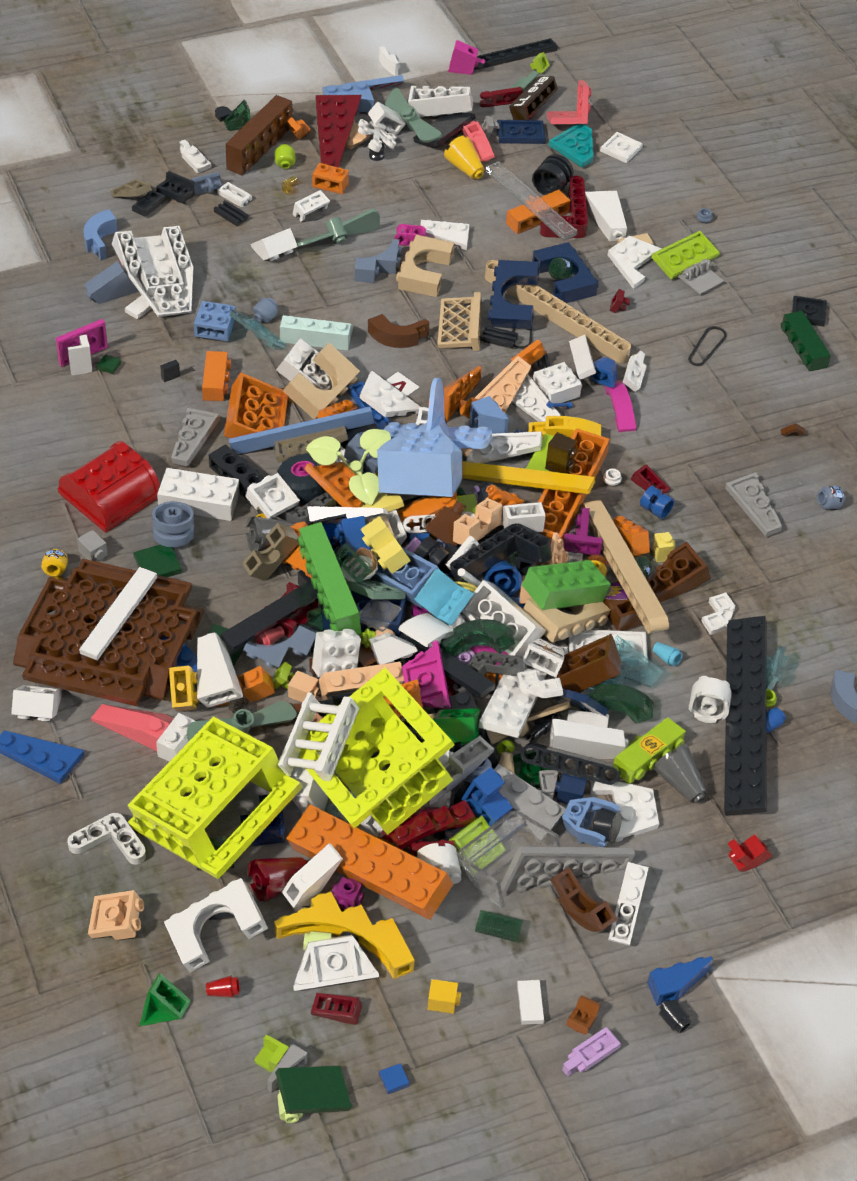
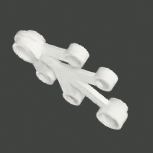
M360 119L357 131L363 135H373V139L368 145L371 150L379 152L382 147V141L389 148L394 149L397 138L394 134L387 133L383 128L375 125L373 121L368 123Z

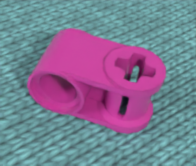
M400 224L397 226V234L394 239H398L401 246H410V242L414 241L416 235L426 237V228L421 225Z

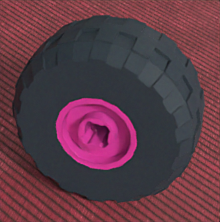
M309 453L289 457L277 470V473L300 500L299 503L304 504L327 492L305 470L308 463H312V466H321L313 460Z

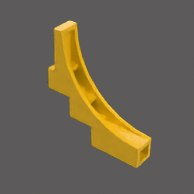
M332 892L318 894L311 899L310 908H303L297 913L282 916L274 921V933L277 939L310 933L311 931L332 933L333 936L340 937L342 931L351 932L358 937L359 945L374 954L381 961L393 979L414 972L415 960L393 918L380 920L375 925H372L362 905L349 907L341 912Z

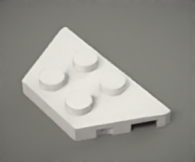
M370 372L361 391L360 399L384 417L404 416L407 412L414 411L415 414L419 413L420 406L375 372Z
M352 935L310 941L307 943L293 988L294 991L376 978L379 977V973Z

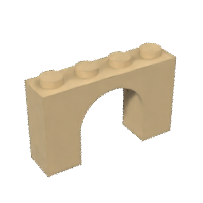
M416 235L414 241L410 242V251L406 252L405 262L402 261L401 272L397 273L396 282H398V289L437 297L441 288L442 274L422 270L416 265L423 262L450 265L454 255V242Z
M328 343L313 359L330 377L332 383L331 390L316 388L300 372L283 390L313 419L317 418L319 410L326 408L328 405H334L338 400V394L342 396L348 390L346 386L348 384L353 385L358 379L356 375L360 372L331 343Z
M533 598L527 599L523 608L524 611L546 629L544 635L552 643L584 631H589L592 628L603 626L608 621V615L611 611L603 602L569 606L568 608L576 614L571 615L557 608L542 610Z

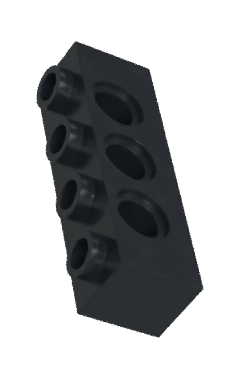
M226 444L208 454L209 467L219 476L239 479L240 494L249 501L246 498L247 488L251 484H257L264 479L260 472L251 467L245 459H242L234 449H230Z

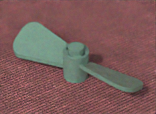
M398 88L392 90L385 106L398 112L411 131H415L420 141L432 142L442 137L439 130L423 121L416 109L409 106Z
M370 209L343 223L340 217L332 218L325 223L328 232L296 241L297 246L306 245L331 236L334 243L340 244L346 241L348 235L375 231L380 225L379 213L376 209Z
M279 701L253 714L249 710L240 709L236 711L233 718L219 720L249 734L250 729L254 727L293 721L297 713L291 704ZM209 720L194 721L188 726V742Z

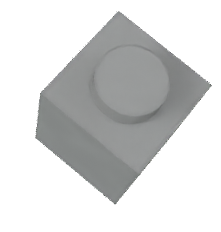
M94 530L77 538L79 552L87 560L97 562L108 556L106 542Z

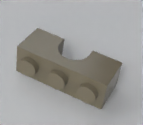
M277 523L266 535L271 546L264 551L253 550L243 561L242 564L251 577L266 581L299 544L297 540L298 535L292 527Z

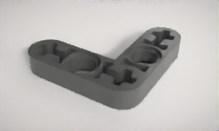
M326 492L303 507L296 505L276 517L295 523L304 521L308 525L312 523L309 518L308 507H335L337 501Z
M487 651L475 654L467 665L483 676L487 672L517 676L518 672H524L525 670L521 657ZM456 682L453 685L456 694L467 690Z

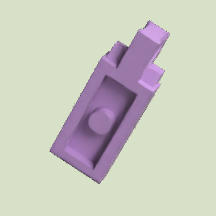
M605 1027L572 1049V1053L568 1055L569 1060L563 1063L562 1071L567 1077L577 1070L580 1073L586 1071L619 1049L621 1043Z

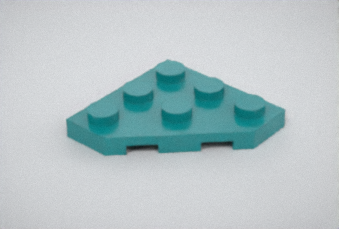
M576 124L549 140L548 146L583 168L593 162L592 129L585 124Z

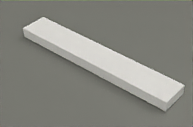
M141 567L138 568L79 649L80 654L95 660L100 658L155 582L157 573Z

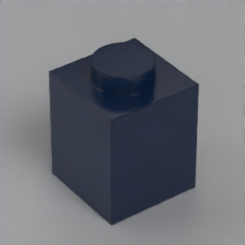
M562 774L561 781L556 782L554 793H558L557 802L568 804L570 800L583 798L587 779Z

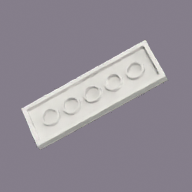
M524 663V671L537 670L539 681L547 679V673ZM503 674L479 721V728L519 738L538 696L520 690L517 676Z

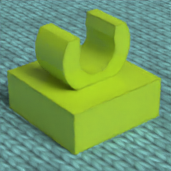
M544 52L539 53L532 60L533 63H530L531 69H536L539 74L543 73L550 66Z
M285 662L275 671L272 679L275 689L281 685L288 689V679L291 681L295 675L290 672L292 667L290 664Z

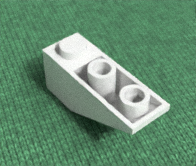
M332 844L324 847L294 874L283 889V895L293 908L310 906L311 899L322 891L343 860Z

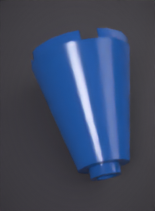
M502 560L483 572L484 580L494 583L510 598L515 595L514 593L517 589L521 588L522 577L519 570L506 560Z

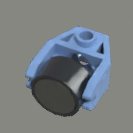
M595 797L570 800L562 816L566 831L574 836L579 843L582 844L584 842L598 847H605L607 842L613 843L619 834L622 823L620 806ZM596 812H598L594 820L593 831L588 830Z

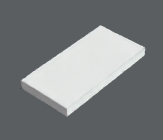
M589 630L568 637L569 652H572L612 634L622 666L647 667L646 632Z

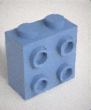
M202 301L194 321V336L228 341L236 320V306Z

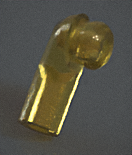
M295 176L282 182V191L285 194L292 192L293 185L297 183Z

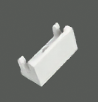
M319 190L295 202L293 216L297 217L300 215L301 222L305 219V215L321 207L322 210L327 209L330 200Z

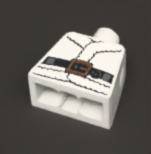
M536 639L529 644L522 660L531 667L557 677L564 661V650L542 639Z

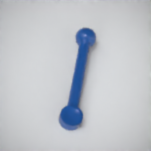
M548 401L546 406L548 408L567 407L570 409L573 404L572 402L552 403Z

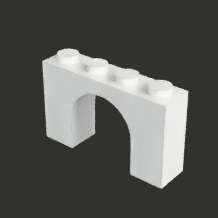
M242 878L231 881L221 890L212 892L207 898L191 904L189 908L180 913L173 914L170 919L164 921L178 955L190 973L210 962L201 943L200 933L204 923L211 916L220 912L234 914L242 932L248 939L268 929L249 887Z

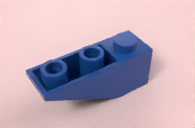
M712 956L707 958L699 957L687 963L679 962L672 967L656 968L650 972L647 984L656 1005L659 1006L668 999L671 1001L676 999L678 1001L710 970L713 960Z

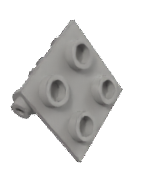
M703 259L700 263L684 269L683 273L678 275L682 281L700 295L724 282L722 278L709 269L711 262L708 259Z

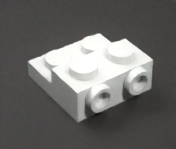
M278 473L273 476H266L257 484H251L247 488L246 498L256 510L260 508L265 516L270 519L298 505L300 501Z

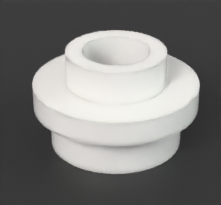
M616 469L607 470L603 477L604 482L612 486L618 485L622 479L620 472Z

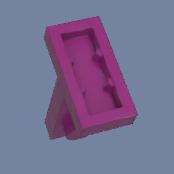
M582 507L581 515H577L576 526H579V529L576 528V533H565L563 542L565 551L600 556L602 538L588 536L590 508Z

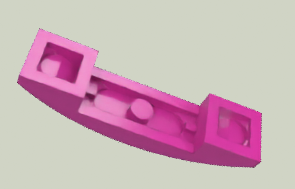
M618 379L613 388L604 385L606 394L610 396L615 412V423L618 432L636 431L633 407L625 384L621 379Z

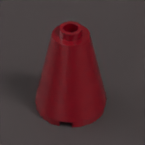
M302 857L268 858L250 861L248 877L252 876L253 883L250 886L255 897L259 901L265 902L281 894L291 877L306 865L308 861Z

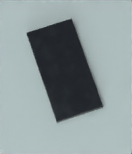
M475 113L444 114L430 124L441 132L442 137L432 142H422L416 135L413 137L414 142L439 147L463 129V126L472 122L476 118Z

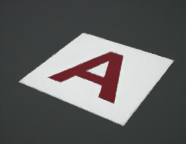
M399 372L385 380L405 396L419 388L418 385Z

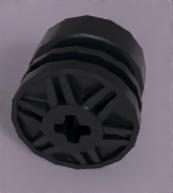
M559 154L547 156L532 175L534 187L542 195H547L557 190L562 191L574 174L572 164L568 159Z

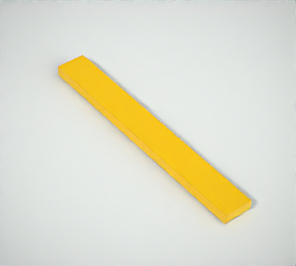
M462 461V479L590 494L595 484V477Z

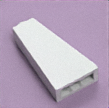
M617 191L585 192L587 211L609 241H617L618 239L626 238L627 226Z
M216 633L199 637L197 648V699L209 708L242 698L243 693L225 642Z
M553 719L549 746L595 759H615V756L628 747V739L624 738L623 730ZM550 753L551 760H556L555 755Z

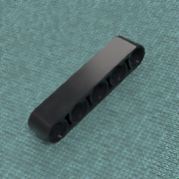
M527 743L521 750V758L526 763L603 784L613 785L618 782L621 775L619 766L614 763L539 743ZM526 749H534L536 757H529L526 754ZM546 754H554L556 757V762H548L546 760ZM573 759L576 762V767L569 768L566 765V760ZM586 765H594L596 767V772L588 773L586 771ZM609 769L614 770L616 777L613 779L608 778L605 774L606 771Z

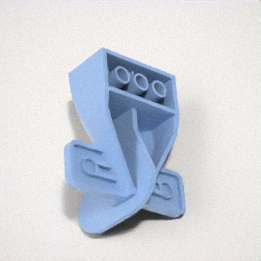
M435 377L432 381L427 423L424 425H417L416 423L403 425L398 422H391L384 428V430L390 433L391 440L384 443L377 450L379 493L453 497L462 480V450L460 448L483 449L488 447L492 440V430L487 427L447 426L441 378Z

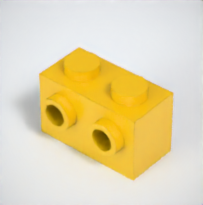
M190 666L169 668L172 708L177 712L196 710L197 704L200 702L197 699L195 688L197 672H194V669Z

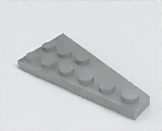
M519 847L497 891L499 896L502 897L507 896V892L517 890L518 893L525 892L526 888L537 885L539 888L552 886L550 878L570 867L575 877L581 876L582 879L590 877V874L601 871L603 874L624 870L627 867V863H631L635 852L633 848Z

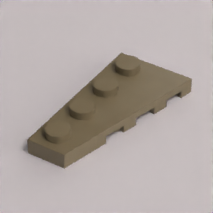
M345 426L275 441L278 463L286 461L291 456L308 453L306 451L307 446L313 440L320 437H333L339 443L348 440Z

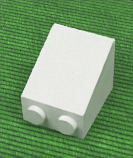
M294 767L289 777L299 781L303 788L292 800L302 813L306 811L310 804L325 811L328 800L326 793L305 768Z

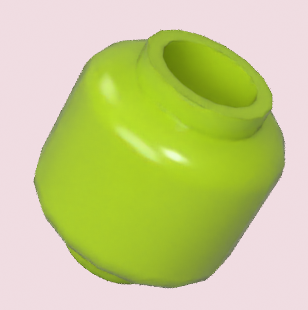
M283 144L275 150V163L278 167L288 169L295 164V150L291 146Z

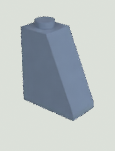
M118 261L84 284L88 290L85 293L90 300L94 299L97 304L139 291Z

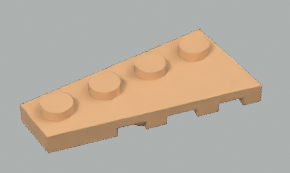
M517 356L475 398L482 399L490 396L498 403L499 408L506 413L528 375L531 365Z

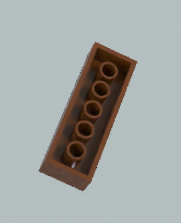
M275 95L225 144L226 170L243 176L290 130L287 120L293 114L292 100Z

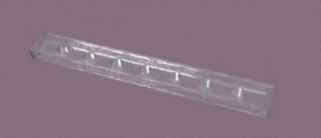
M498 161L486 166V172L563 241L577 235V230L502 163Z

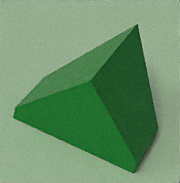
M161 973L158 974L147 993L139 1027L181 1019L191 1000Z

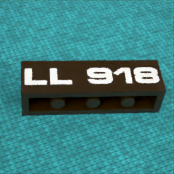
M539 76L509 106L513 120H529L558 90L554 76Z

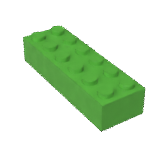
M319 522L300 528V537H297L300 546L299 552L302 560L305 559L306 561L305 567L308 575L311 574L313 588L318 590L319 603L324 605L323 611L326 620L331 622L329 624L330 629L333 631L352 629L357 635H361L359 611L322 523Z

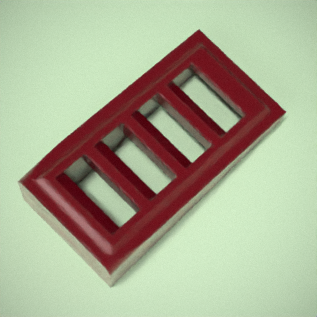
M647 464L634 472L631 480L645 491L654 484L657 489H662V495L667 494L671 490Z
M316 993L310 1013L311 1015L357 1025L362 1004L358 997ZM323 1001H326L325 1008L321 1009ZM332 1003L335 1004V1005H334V1008H333V1011L330 1010V1009H331V1006H332Z

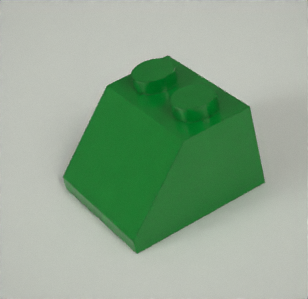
M480 708L440 709L434 716L433 721L452 742H461V745H467L479 737Z

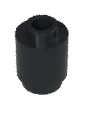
M668 999L660 1005L661 1011L659 1015L678 1034L687 1029L692 1023L689 1019V1014L676 999L672 1001Z

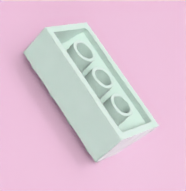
M283 315L280 325V342L296 344L301 338L310 346L324 348L328 343H331L336 349L348 350L353 325L350 323Z

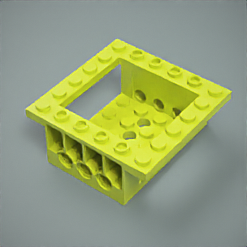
M383 668L349 696L357 704L359 710L338 760L335 772L356 798L353 797L334 773L331 781H323L314 769H305L353 828H356L371 815L388 835L453 781L439 761V758L450 750L454 743L386 668ZM384 695L425 740L423 743L415 737L383 698ZM329 713L318 723L332 724L336 714ZM309 730L305 740L325 742L329 732ZM302 748L298 758L317 761L320 756L316 751H322ZM380 751L377 757L371 758L373 753ZM386 764H390V767L387 770L382 771V768Z
M213 716L128 804L133 814L128 824L133 830L219 879L303 787L299 781L287 776L278 766L279 760L273 747ZM199 778H205L203 781L198 782ZM249 781L269 791L270 794L216 851L204 829ZM185 793H191L189 796L183 797Z

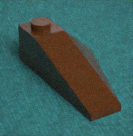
M685 542L667 555L666 561L656 568V572L651 578H647V582L660 603L697 588L711 579L707 565L689 543Z

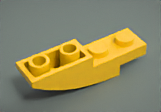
M546 416V421L529 422V432H542V436L545 433L554 436L558 432L571 438L576 428L601 436V424L577 417Z

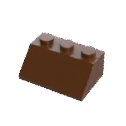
M612 634L564 655V661L557 674L562 688L582 693L589 687L598 686L601 682L613 679L621 674L622 661Z

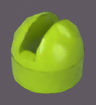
M504 740L497 745V751L500 755L502 752L513 754L515 750L514 743L509 740Z

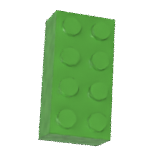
M591 560L529 567L522 583L524 589L542 610L603 602L611 585Z

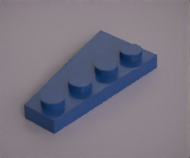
M5 730L0 734V754L59 784L63 782L85 755L84 750Z

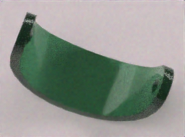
M320 606L307 612V620L309 625L316 626L323 632L322 610Z

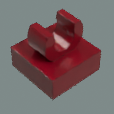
M618 289L611 299V312L616 313L618 309L625 311L626 305H630V299L624 297L625 291Z

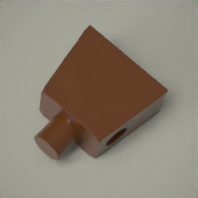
M459 501L455 502L452 509L443 506L423 529L446 545L450 543L457 546L458 543L453 541L454 522L461 517L466 506Z

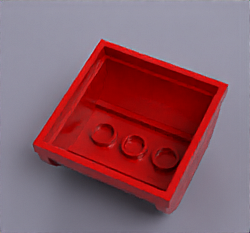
M117 441L111 445L110 449L72 473L63 475L59 479V487L57 489L63 498L102 531L107 533L158 499L157 494L160 483L147 460L123 441Z

